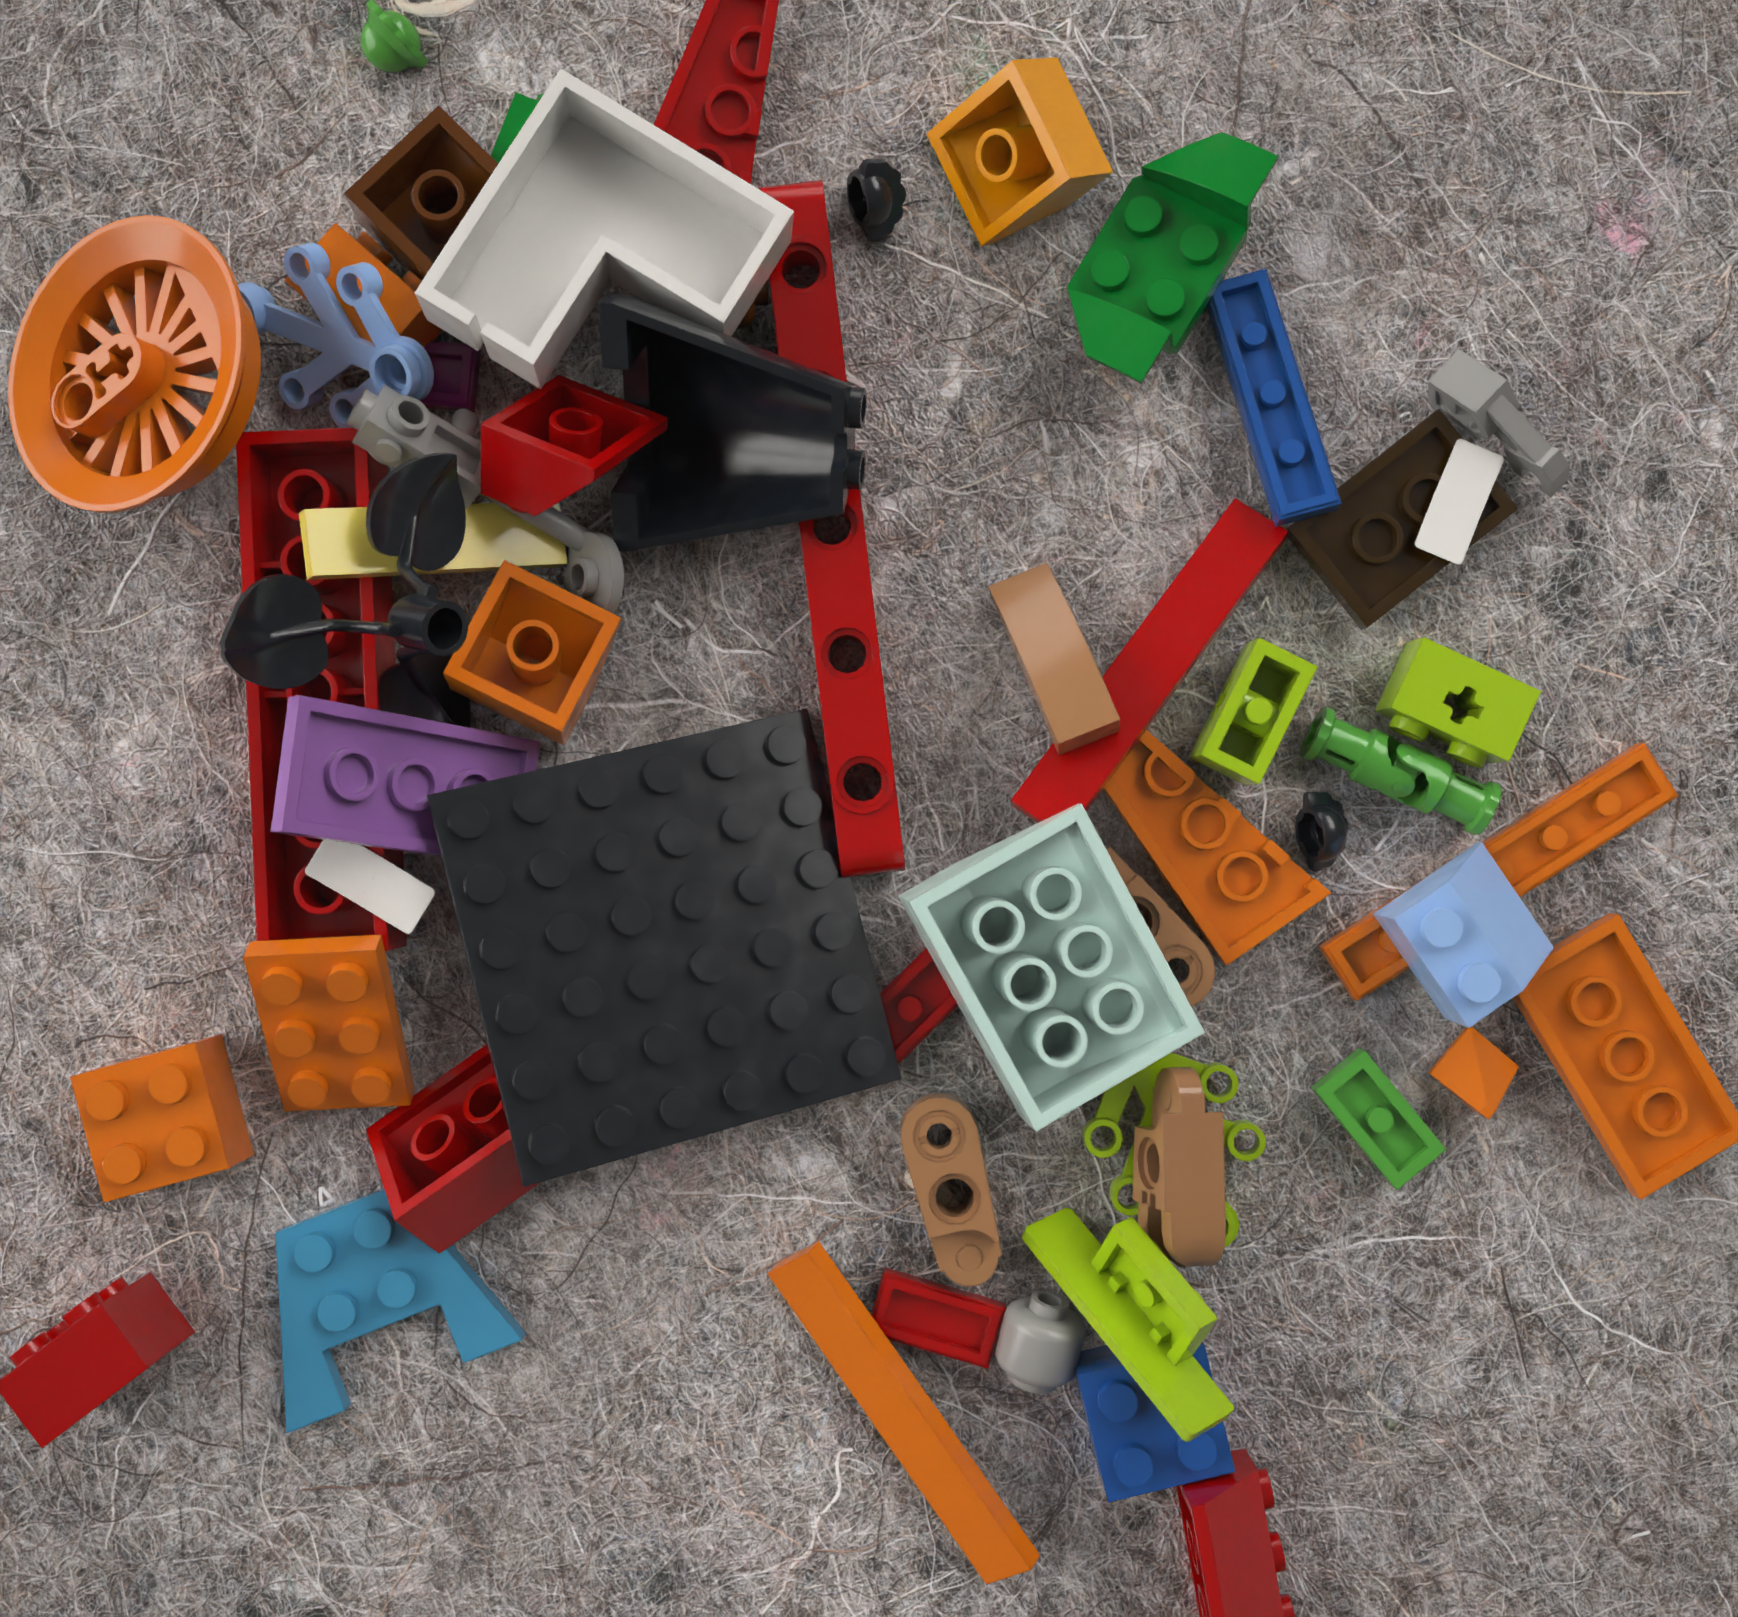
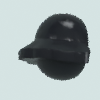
M865 159L859 168L849 173L847 178V199L850 211L868 240L877 241L891 234L895 224L903 216L902 205L906 198L905 188L901 184V173L893 166H890L885 159Z
M1305 792L1303 795V807L1299 810L1295 821V833L1298 846L1307 859L1308 868L1313 872H1318L1323 868L1331 866L1337 856L1345 849L1348 822L1344 816L1342 804L1334 800L1329 793Z

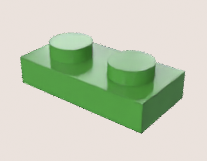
M1357 1048L1310 1087L1385 1180L1396 1190L1447 1150L1367 1052L1361 1048Z

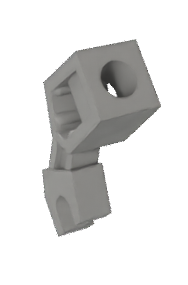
M1458 349L1428 380L1430 405L1440 409L1445 416L1475 438H1490L1494 434L1504 444L1505 447L1503 449L1513 471L1519 476L1523 477L1528 471L1533 473L1541 483L1540 490L1549 497H1552L1569 480V463L1560 449L1550 445L1517 410L1520 405L1507 379Z

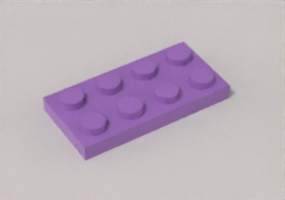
M303 695L288 697L271 832L441 857L427 802V795L537 770L540 741Z

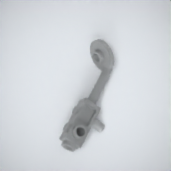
M385 384L378 395L367 389L364 390L346 424L358 430L352 443L368 451L379 463L394 466L395 468L410 459L422 455L441 452L457 455V476L465 508L467 509L478 494L482 495L481 442L473 438L479 424V419L475 413L467 409H458L455 411L451 422L448 423L428 411L426 406L418 399L401 395ZM482 495L569 546L570 550L565 568L566 591L613 614L615 613L623 592L624 570L619 549L609 535L603 532H591L553 507L537 516L514 511L508 505Z

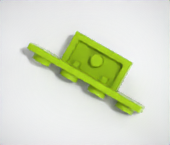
M1070 1208L1057 1211L1026 1227L1022 1234L1023 1241L1182 1440L1190 1442L1230 1416L1234 1410L1233 1404L1193 1357V1354L1218 1318L1206 1305L1200 1294L1190 1286L1163 1254L1157 1243L1147 1235L1132 1216L1115 1224L1102 1245Z

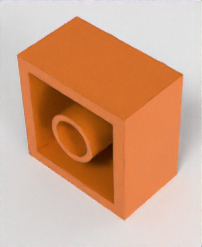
M222 1034L105 1065L70 1077L103 1202L226 1170L254 1155Z

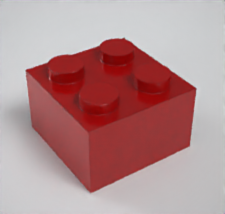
M151 1272L130 1285L121 1276L99 1293L95 1292L61 1317L63 1321L49 1331L39 1334L13 1353L9 1359L16 1368L0 1379V1394L39 1446L44 1448L194 1334L195 1330Z

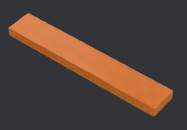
M1636 743L1482 841V843L1518 896L1521 897L1678 797V794L1646 744ZM1404 892L1318 946L1351 999L1355 1001L1360 1000L1410 968L1373 915Z
M817 1241L779 1261L767 1273L986 1585L1031 1570L1040 1557L1039 1552L821 1243Z

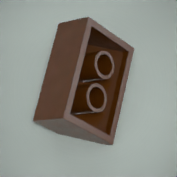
M438 105L344 194L358 223L407 271H411L422 281L498 163Z

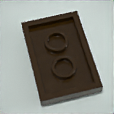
M1440 409L1429 415L1339 486L1337 490L1342 504L1337 511L1296 521L1286 528L1289 540L1361 630L1368 628L1450 563V561L1415 546L1421 525L1454 445L1458 439H1463ZM1495 481L1469 547L1518 510L1517 506L1497 481Z

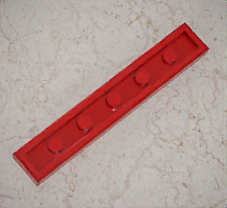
M1234 498L1102 676L1120 718L1119 732L1058 755L1053 743L1011 799L1013 807L1037 823L1078 803L1082 804L1087 812L1287 540L1288 531L1281 526L1275 527L1273 521Z

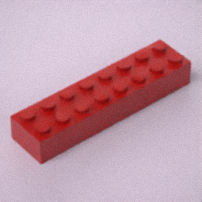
M349 427L242 433L236 444L242 594L250 585L269 575H294L307 581L317 590L322 601L321 620L388 621V614L393 606L392 576L307 580L299 513L304 509L368 507L373 491L388 474L387 465L379 463L368 451L352 443L358 430ZM325 632L322 634L328 646V663L325 669L312 681L295 688L275 689L260 686L246 680L256 941L381 935L384 950L390 951L407 946L406 933L305 873L307 865L323 839L271 832L288 697L303 695L381 711L380 678L386 669L395 665V640L393 637L361 633ZM362 845L404 870L403 851Z

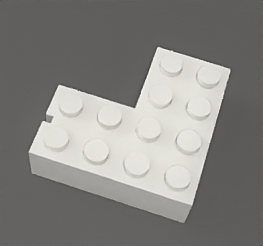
M560 69L416 289L415 295L429 322L477 351L480 350L484 343L490 359L542 389L610 281H613L647 303L732 336L791 242L794 211L578 78Z

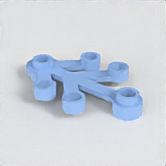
M306 243L290 247L284 256V267L290 280L302 289L320 322L276 305L273 296L263 287L251 282L238 284L240 294L252 312L258 334L269 331L322 352V354L306 366L286 372L281 376L279 391L282 399L289 407L301 410L318 404L323 398L324 387L353 365L368 370L370 378L358 388H350L332 396L329 404L330 414L340 428L351 427L346 424L351 414L349 402L354 408L365 389L378 395L385 384L401 395L411 396L418 400L425 398L431 391L434 371L430 357L416 340L410 337L399 336L379 301L383 291V282L379 272L373 265L361 262L345 266L340 269L336 277V287L340 297L348 305L354 306L373 342L359 337L326 279L330 274V260L325 250L316 243ZM305 258L309 263L310 272L306 268ZM357 277L361 281L363 290L362 292L358 288ZM299 383L303 387L304 394L300 390Z

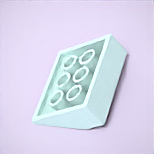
M1080 803L952 864L898 895L1017 1113L1036 1132L1205 1033L1088 814Z

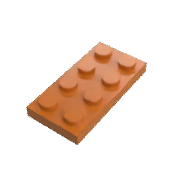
M1608 913L1554 945L1553 950L1525 989L1513 997L1629 1193L1642 1200L1737 1143L1738 1112L1619 914Z

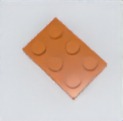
M364 935L250 941L243 959L284 1112L411 1105L415 1086L382 936Z

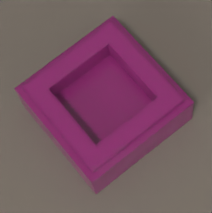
M439 341L427 343L424 349L432 362L434 380L429 394L419 401L426 408L455 411L467 409L475 412L481 350L477 351L467 344Z

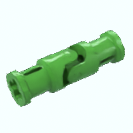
M1326 706L1321 708L1314 717L1300 749V757L1308 761L1319 758L1349 772L1350 780L1367 788L1379 790L1384 795L1425 814L1434 810L1463 823L1464 831L1472 835H1479L1485 830L1492 820L1501 799V785L1492 781L1481 784L1453 771L1452 763L1413 745L1403 744L1395 740L1391 735L1375 728L1366 732L1335 718V710Z

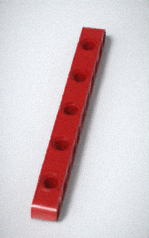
M823 180L759 187V190L794 211L791 242L769 276L778 354L847 382ZM799 265H808L819 273L817 281L804 289L789 285L785 281V277L793 267ZM850 489L844 513L839 516L847 520L851 530L848 537L841 543L835 545L825 544L815 536V527L822 518L799 522L842 878L905 871L860 490ZM845 639L860 643L866 652V660L863 666L851 673H843L836 670L829 661L833 646ZM860 764L874 767L879 772L882 780L879 793L873 799L867 801H857L851 798L844 786L847 772L852 767Z

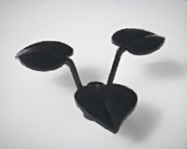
M445 452L432 453L402 463L380 481L369 500L366 512V530L369 543L375 551L381 554L398 556L397 571L417 591L416 594L404 596L391 607L388 621L321 620L322 601L317 590L310 583L294 575H269L249 586L240 596L230 615L220 640V653L227 666L239 677L260 686L275 689L295 688L315 679L328 663V646L322 633L347 632L393 637L404 647L396 651L399 663L386 669L380 678L381 711L470 728V700L450 690L443 674L453 653L461 648L467 637L468 621L466 614L456 603L437 599L439 593L438 586L426 583L413 569V567L424 571L440 569L453 560L461 548L466 528V512L457 476V455Z

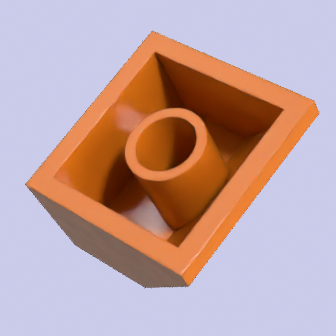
M504 560L468 625L465 642L458 651L453 653L443 674L450 690L565 746L594 691L620 626L621 617Z

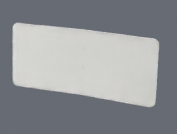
M1463 439L1456 441L1416 538L1415 546L1457 565L1463 562L1482 511L1504 462L1503 456Z
M323 840L305 869V873L308 876L350 899L406 934L412 933L435 895L433 888L362 845Z

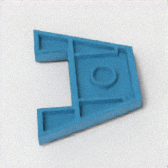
M384 1188L283 1227L275 1233L286 1434L345 1411L351 1405L346 1388L330 1351L331 1347L437 1305H440L463 1363L519 1342L527 1334L453 1245L439 1254L394 1221Z

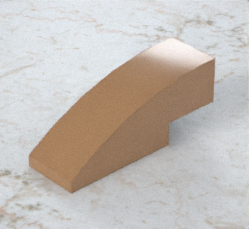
M1042 564L988 586L1034 702H1037L1058 755L1119 732V715L1085 638L1048 564Z

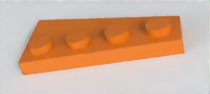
M1148 730L1145 731L1103 789L1109 801L1220 962L1226 966L1331 894L1316 878H1312L1291 860V856L1274 841L1265 837L1241 815L1242 813L1223 796L1220 797L1198 778L1190 767Z

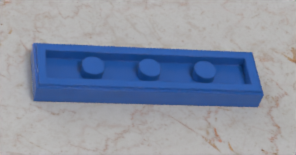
M1267 269L1222 280L1206 308L1275 527L1337 511L1342 502Z

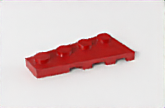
M706 0L653 125L751 184L779 0Z

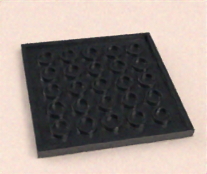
M807 708L427 795V802L521 1182L524 1187L902 1079L851 878H842L834 812Z

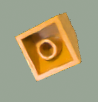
M1058 57L1010 61L926 133L981 247L995 243L1070 206L1113 173Z

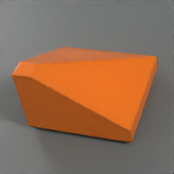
M1471 1026L1470 1028L1465 1027L1428 1071V1074L1473 1112L1489 1120L1497 1110L1519 1066Z

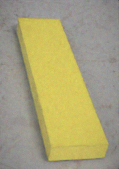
M560 502L552 506L561 512ZM495 503L470 504L467 509L465 508L466 528L464 540L455 558L444 567L434 571H424L414 567L413 569L418 575L498 571L504 560L522 569L560 568L567 564L565 544ZM367 507L304 509L299 513L307 580L401 575L396 567L398 556L381 554L375 551L369 543L366 530Z

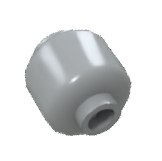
M1035 1291L1031 1297L1019 1298L1011 1302L1006 1308L995 1352L996 1359L1001 1369L1007 1373L1008 1381L1017 1388L1036 1394L1051 1393L1056 1387H1061L1074 1378L1075 1367L1078 1364L1086 1327L1081 1317L1069 1308V1302L1065 1297L1051 1291Z

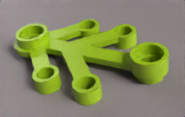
M1171 1052L1103 1092L1094 1118H1091L1083 1127V1142L1091 1154L1100 1158L1113 1156L1119 1151L1123 1136L1118 1127V1122L1133 1086L1144 1106L1139 1126H1152L1153 1087H1155L1157 1074L1163 1068L1191 1067L1200 1078L1205 1098L1214 1103L1228 1102L1236 1095L1239 1087L1237 1075L1223 1063L1212 1062L1206 1065ZM1214 1072H1225L1228 1078L1226 1089L1221 1093H1210L1207 1089L1209 1076ZM1223 1118L1224 1146L1241 1161H1253L1260 1157L1266 1147V1138L1263 1131L1249 1120L1241 1119L1233 1122ZM1099 1126H1108L1113 1130L1114 1134L1111 1143L1102 1148L1094 1146L1091 1143L1092 1132ZM1245 1129L1252 1130L1255 1135L1253 1146L1245 1151L1237 1150L1234 1146V1139L1237 1133ZM1134 1140L1121 1175L1112 1181L1109 1188V1197L1114 1207L1120 1213L1127 1216L1138 1215L1139 1202L1130 1205L1123 1204L1118 1200V1193L1124 1185L1133 1184ZM1225 1200V1247H1227L1235 1240L1238 1234L1239 1218L1233 1207Z

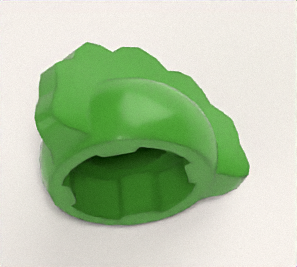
M374 0L366 2L368 21L362 29L360 44L368 61L377 69L389 73L401 72L412 67L424 69L429 61L420 51L421 41L419 33L412 22L401 13L391 10L384 11Z

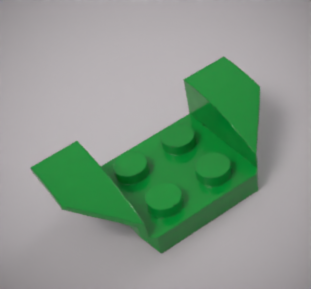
M1220 132L1189 144L1141 167V175L1132 178L1067 285L1087 358L1142 384L1161 351L1170 355L1179 352L1243 247L1251 224V203L1276 164L1278 155L1237 137Z

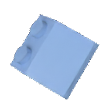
M1482 842L1475 843L1373 914L1444 1019L1470 1028L1522 992L1554 948Z

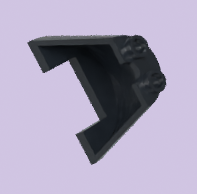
M607 294L598 302L602 368L623 370L625 401L668 417V429L628 457L626 468L611 490L613 537L619 551H633L841 515L845 510L849 489L862 490L866 454L865 450H856L854 446L855 429H863L867 408V392L865 388L852 387L847 382L627 294Z

